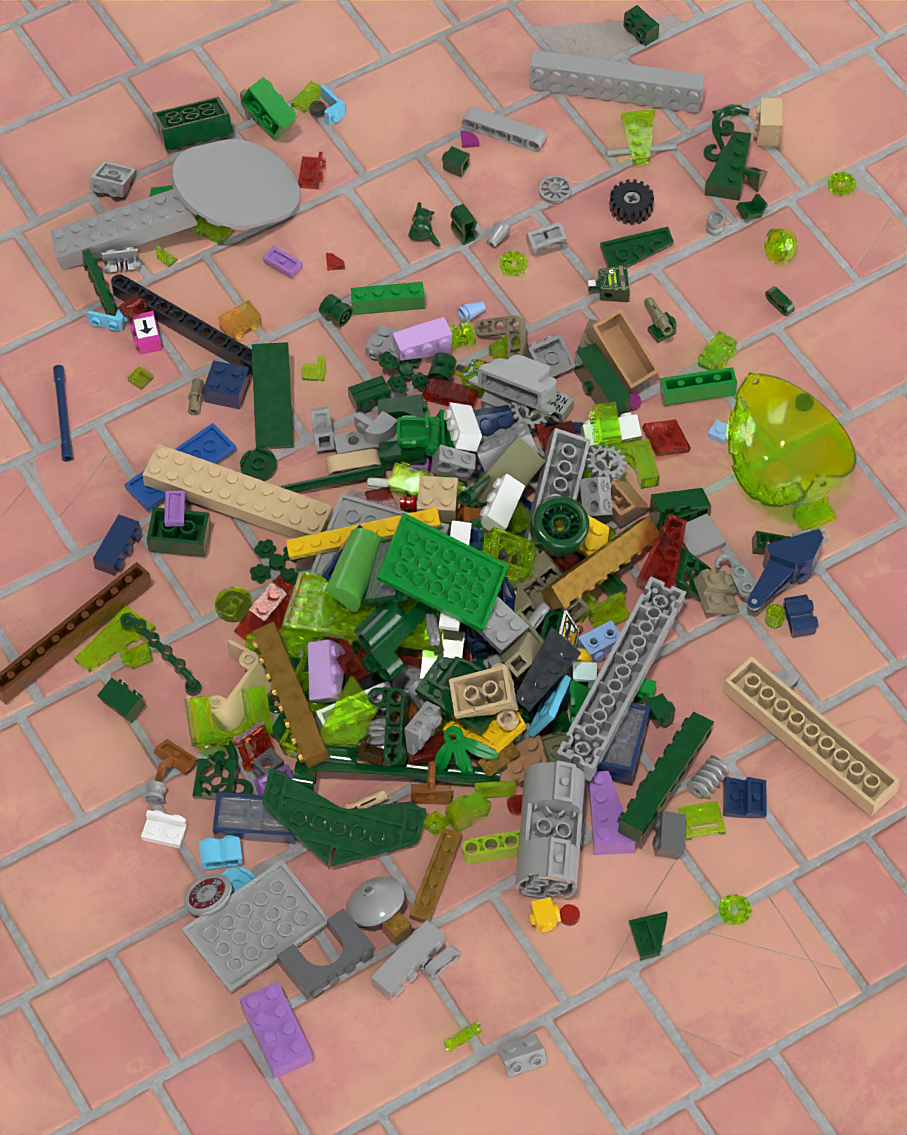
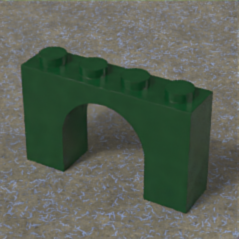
M422 394L378 400V415L384 411L395 419L412 415L426 418L425 412L428 411V403L423 400ZM397 441L379 443V458L384 469L427 463L428 455L425 453V448H402L398 446Z

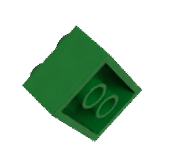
M264 77L250 86L241 100V103L274 141L289 131L298 117L295 110L287 105L283 96L278 94L273 88L272 83Z

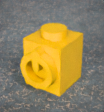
M551 897L531 901L529 920L531 926L535 925L536 932H549L557 928V922L561 921L557 903H552Z

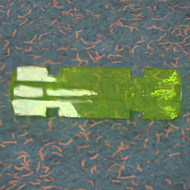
M478 1021L470 1024L469 1028L465 1027L454 1034L453 1038L449 1037L444 1041L445 1048L448 1051H452L457 1048V1045L460 1046L473 1038V1035H478L482 1032L481 1025Z

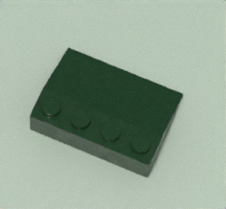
M219 96L152 113L162 144L166 150H175L183 145L191 146L199 141L207 142L215 137H227L233 133L230 114Z

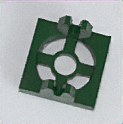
M686 549L681 551L674 583L677 585L676 588L686 591L685 599L694 597L701 602L698 591L695 589L692 571H695L698 576L701 571L705 569L711 570V568ZM685 573L688 574L690 579L689 584L684 579Z
M211 754L207 756V759L198 758L193 798L216 800L217 792L234 793L238 761L226 760L221 755H217V758H215ZM215 766L214 773L210 774V776H202L206 769ZM222 766L228 770L230 777H223L221 774ZM220 776L221 782L218 785H212V777ZM201 783H209L211 791L206 787H202ZM223 784H228L224 790H218Z

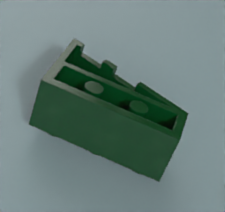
M703 488L651 494L649 516L660 531L680 526L705 514L710 516L711 503Z

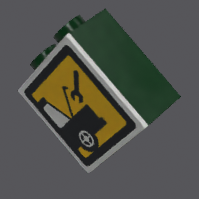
M550 610L545 615L540 637L545 640L551 627H553L576 648L579 630L566 610Z

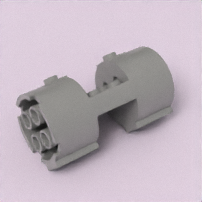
M557 760L556 762L536 763L525 769L515 888L522 889V894L539 899L549 897L553 899L554 896L563 895V898H568L577 892L585 774L576 767V764Z

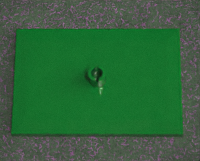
M403 513L376 580L483 632L509 565Z

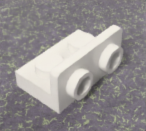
M147 810V820L141 839L180 849L187 830L186 819L177 814L168 815L159 810Z

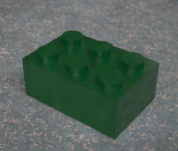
M153 507L146 539L148 551L205 557L211 528L210 513L185 510L184 526L165 527V508Z

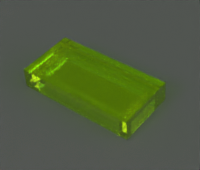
M310 81L291 102V107L305 114L321 97V86Z
M515 781L475 783L476 799L515 796Z

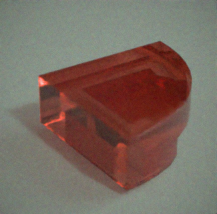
M326 253L327 271L345 269V263L342 259L333 253Z

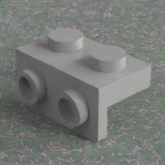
M536 1034L497 1047L498 1055L505 1066L508 1077L547 1064L544 1047Z

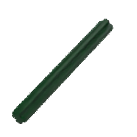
M381 464L278 487L297 493L385 474V469Z

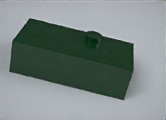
M596 343L575 351L574 373L582 383L584 392L590 395L596 406L604 405L598 408L604 417L613 416L615 419L620 418L621 414L629 413L631 396Z

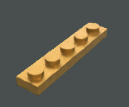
M443 827L410 911V919L423 923L426 920L430 922L462 839V833Z

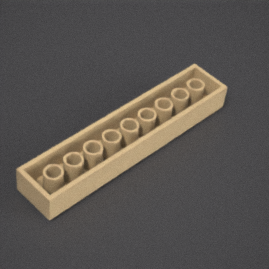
M157 444L142 474L145 486L162 492L185 490V500L290 538L325 532L333 515L332 505L161 444Z
M752 656L725 680L723 692L870 817L898 792L901 781Z

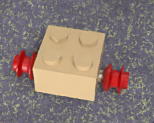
M420 476L418 501L414 493L411 497H407L406 493H404V497H400V508H403L404 512L407 508L411 509L412 512L417 508L418 512L437 507L440 522L456 521L457 509L460 507L461 510L465 506L457 499V495H459L458 478Z

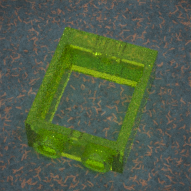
M493 527L484 536L483 553L509 565L505 577L523 583L532 576L534 571L532 564L535 556L534 542ZM499 546L520 554L519 567L498 559Z

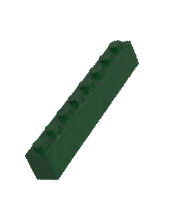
M694 711L689 718L686 717L681 725L682 729L680 731L677 730L673 736L672 744L668 743L665 747L664 756L657 759L654 765L655 769L653 771L650 770L645 778V784H640L635 799L631 798L627 804L626 812H621L617 823H619V833L637 842L641 841L710 737L714 721Z

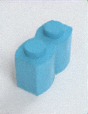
M227 835L222 839L209 837L199 842L202 870H216L242 865L239 837L234 835Z

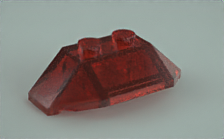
M279 575L249 609L234 632L246 642L253 643L252 640L255 638L252 631L274 622L281 634L300 611L295 587Z

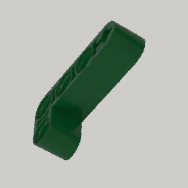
M397 687L373 688L368 693L369 702L378 708H386L384 760L389 765L402 767L407 761L404 729L409 724V695ZM382 693L381 701L376 702V697ZM401 693L400 701L395 702L396 695ZM400 713L399 721L395 722V715ZM399 733L398 741L394 742V735Z

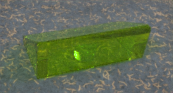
M507 335L489 345V354L494 360L499 358L508 360ZM518 337L513 341L514 347H518L520 344Z

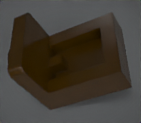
M366 734L358 742V759L368 761V763L373 765H381L384 762V749L369 745L371 735Z

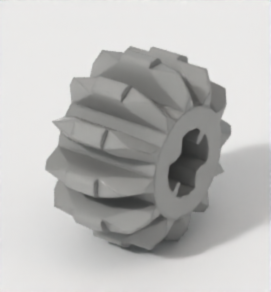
M385 719L374 720L368 728L371 735L369 743L372 746L384 749Z

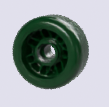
M553 496L542 501L535 509L530 521V535L534 544L541 551H545L548 555L555 557H564L575 553L583 545L589 532V517L586 510L579 502L566 496ZM555 526H560L563 530H558Z

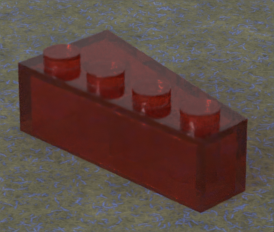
M669 513L637 577V587L644 590L650 577L665 582L664 587L668 589L674 586L687 521Z

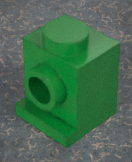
M644 679L634 701L642 703L653 698L657 681Z

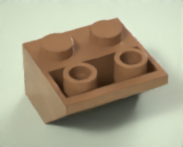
M616 480L610 482L613 515L609 516L619 528L649 511L650 507L629 482Z

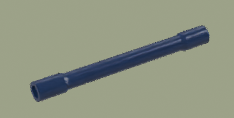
M55 365L53 367V375L56 386L61 436V456L63 461L69 462L73 460V452L70 442L64 367L62 365Z

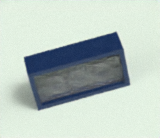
M636 703L630 705L601 763L598 764L597 771H609L612 780L632 784L649 721V706Z
M217 792L213 822L215 838L222 839L224 836L234 835L239 837L240 840L295 844L296 839L287 828L263 807V795Z

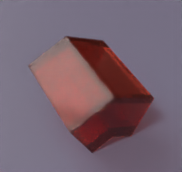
M136 294L117 308L124 317L133 319L147 310L146 299Z

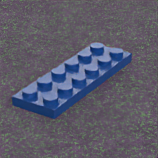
M212 423L175 450L218 464L237 449L236 445ZM141 472L124 485L125 489L149 512L153 507L165 501V492L145 486L143 472Z

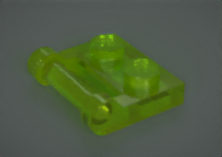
M718 801L678 808L680 814L686 815V841L692 840L694 837L718 833L719 835L726 834ZM714 823L717 825L693 830L690 828Z

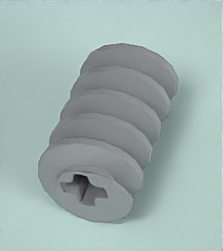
M711 755L686 786L692 795L698 798L702 796L707 798L710 796L709 791L713 792L715 790L714 786H719V780L723 781L724 775H728L729 770L721 759Z

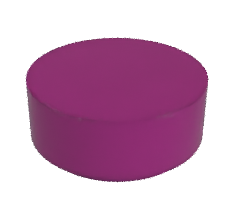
M630 392V411H636L640 408L641 398L638 394Z

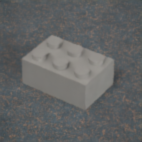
M526 421L514 423L508 429H499L488 437L482 436L477 454L485 472L516 436L539 454Z

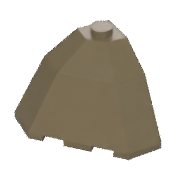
M542 551L528 563L517 583L514 612L516 613L520 610L527 620L540 602L548 605L541 590L564 574L545 551ZM581 597L576 601H570L571 605L564 610L568 612L574 621L587 612L590 607Z

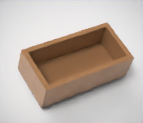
M622 309L617 310L585 331L592 344L596 343L627 391L660 371Z

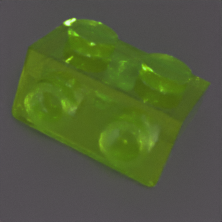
M623 592L612 594L606 600L596 602L589 608L588 620L594 629L610 620L616 626L629 618L631 614L625 607V594Z

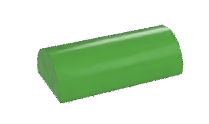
M356 528L351 531L325 588L328 593L353 613L359 610L367 592L379 542L383 540L377 533L364 528Z

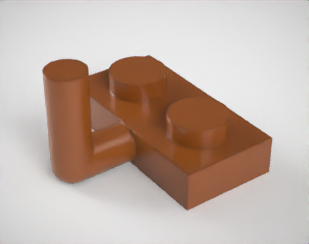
M164 740L154 749V754L163 759L159 763L155 781L163 782L168 766L172 765L185 774L197 765L198 759L170 740Z
M435 762L428 763L427 784H411V801L421 804L451 805V785H435Z

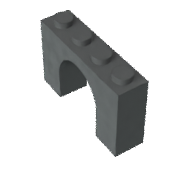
M341 909L327 919V929L343 948L342 954L335 962L325 966L314 965L302 955L294 944L276 955L278 965L307 1000L318 996L323 988L335 984L340 976L353 971L358 963L367 961L372 956V953H374L373 943L344 909Z

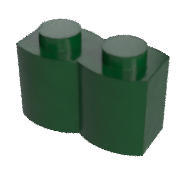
M464 204L455 206L450 215L452 219L451 230L460 242L466 245L476 239L477 232L475 228L477 221Z

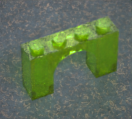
M649 439L613 445L615 446V451L621 450L620 456L625 455L624 461L634 469L640 489L659 486L660 475ZM585 465L581 479L594 478L591 477L592 471H586L587 465Z
M266 686L241 689L244 717L237 728L228 732L221 730L214 723L209 696L184 699L191 745L201 750L210 748V744L217 743V746L229 745L231 740H236V743L248 741V737L255 736V739L267 738V734L273 733Z

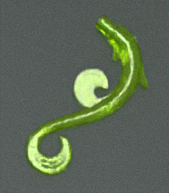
M292 636L287 640L285 648L289 655L297 658L300 656V653L294 650V646L300 645L304 653L295 672L299 682H305L301 686L302 689L308 692L309 672H302L308 659V642L302 637ZM307 699L312 714H316V711L330 706Z

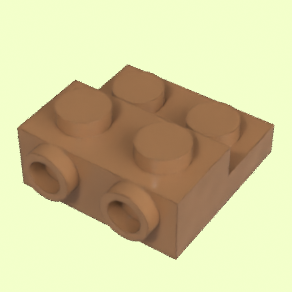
M540 734L515 744L520 754L511 760L507 767L512 781L517 786L524 785V773L528 766L536 763L551 762Z

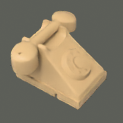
M496 663L491 669L449 679L455 717L459 719L497 714V723L503 730L510 731L515 729L519 723V718L513 711L518 710L519 707L516 701L515 683L511 678L512 675L508 666L503 663Z

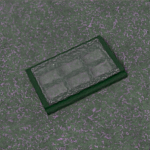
M392 539L379 542L363 604L366 607L399 603L401 601L402 592L376 580Z

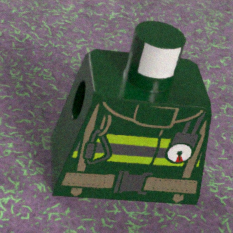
M626 264L599 269L597 280H588V291L598 290L601 301L629 302L630 290Z

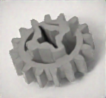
M517 401L512 402L510 406L512 408V415H514L513 421H526L530 432L533 431L534 427L540 430L541 425L545 426L550 417L549 414L532 408V413L529 416L530 406Z
M599 444L597 449L592 447L591 452L587 454L585 465H587L586 471H592L591 477H610L611 482L615 478L619 480L621 475H624L627 462L624 461L625 455L620 456L621 450L615 451V446L608 448V445L605 444L604 448H602Z

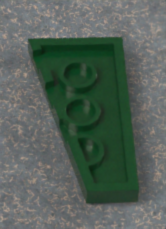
M667 226L600 242V249L607 267L626 264L628 268L672 246L674 241Z
M89 249L82 251L83 268L88 272V278L94 285L96 295L98 297L101 296L100 302L105 313L115 316L118 308L115 301H111L109 297L111 292L108 285L105 286L103 283L105 279L102 271H98L96 267L98 262L95 255H91Z

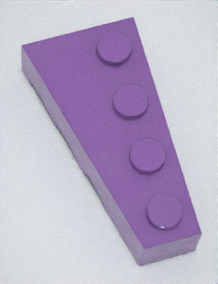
M597 771L591 782L588 781L594 855L634 853L635 840L618 832L619 823H617L621 812L624 811L609 771Z

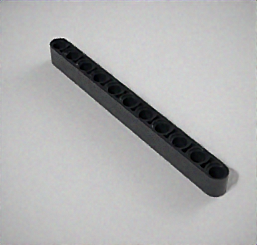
M122 274L112 277L111 285L115 297L142 313L153 311L156 321L230 364L249 367V374L253 377L252 349Z

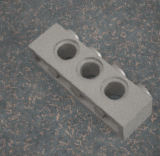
M358 430L333 435L336 455L367 449L379 451V444L365 442V434L360 433ZM397 432L389 441H397Z

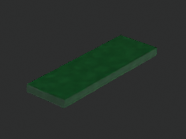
M288 342L251 344L256 448H293Z

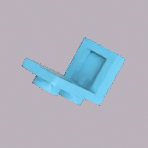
M322 85L320 87L321 97L331 106L324 111L325 123L330 126L345 116L346 105L342 99H338L331 89Z
M121 302L115 316L88 310L87 319L88 323L93 326L123 332L126 323L131 319V312H129L128 304Z

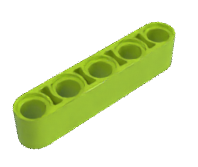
M520 830L465 840L462 844L463 860L466 863L474 864L518 856ZM507 843H514L515 845L508 846ZM493 846L495 847V849L490 850L487 849V847ZM473 849L475 852L469 853L467 850Z

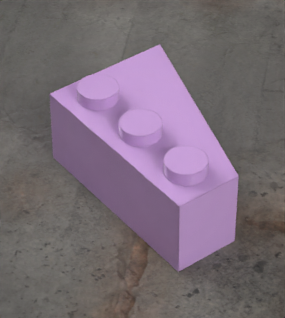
M444 317L392 333V344L400 360L432 357L439 352L451 354L452 333Z
M329 639L308 643L310 701L317 704L340 701L347 647Z

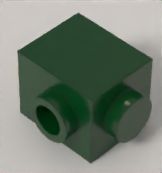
M453 146L444 152L441 159L444 170L460 177L470 166V154Z
M663 693L645 701V706L650 707L649 718L656 729L661 726L666 727L672 723L676 710L671 701L668 702Z

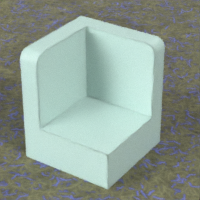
M574 662L573 681L588 682V688L591 689L597 678V663Z

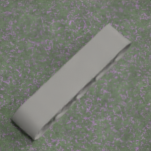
M475 107L468 109L461 122L467 130L534 152L540 150L547 137L546 133L539 128Z

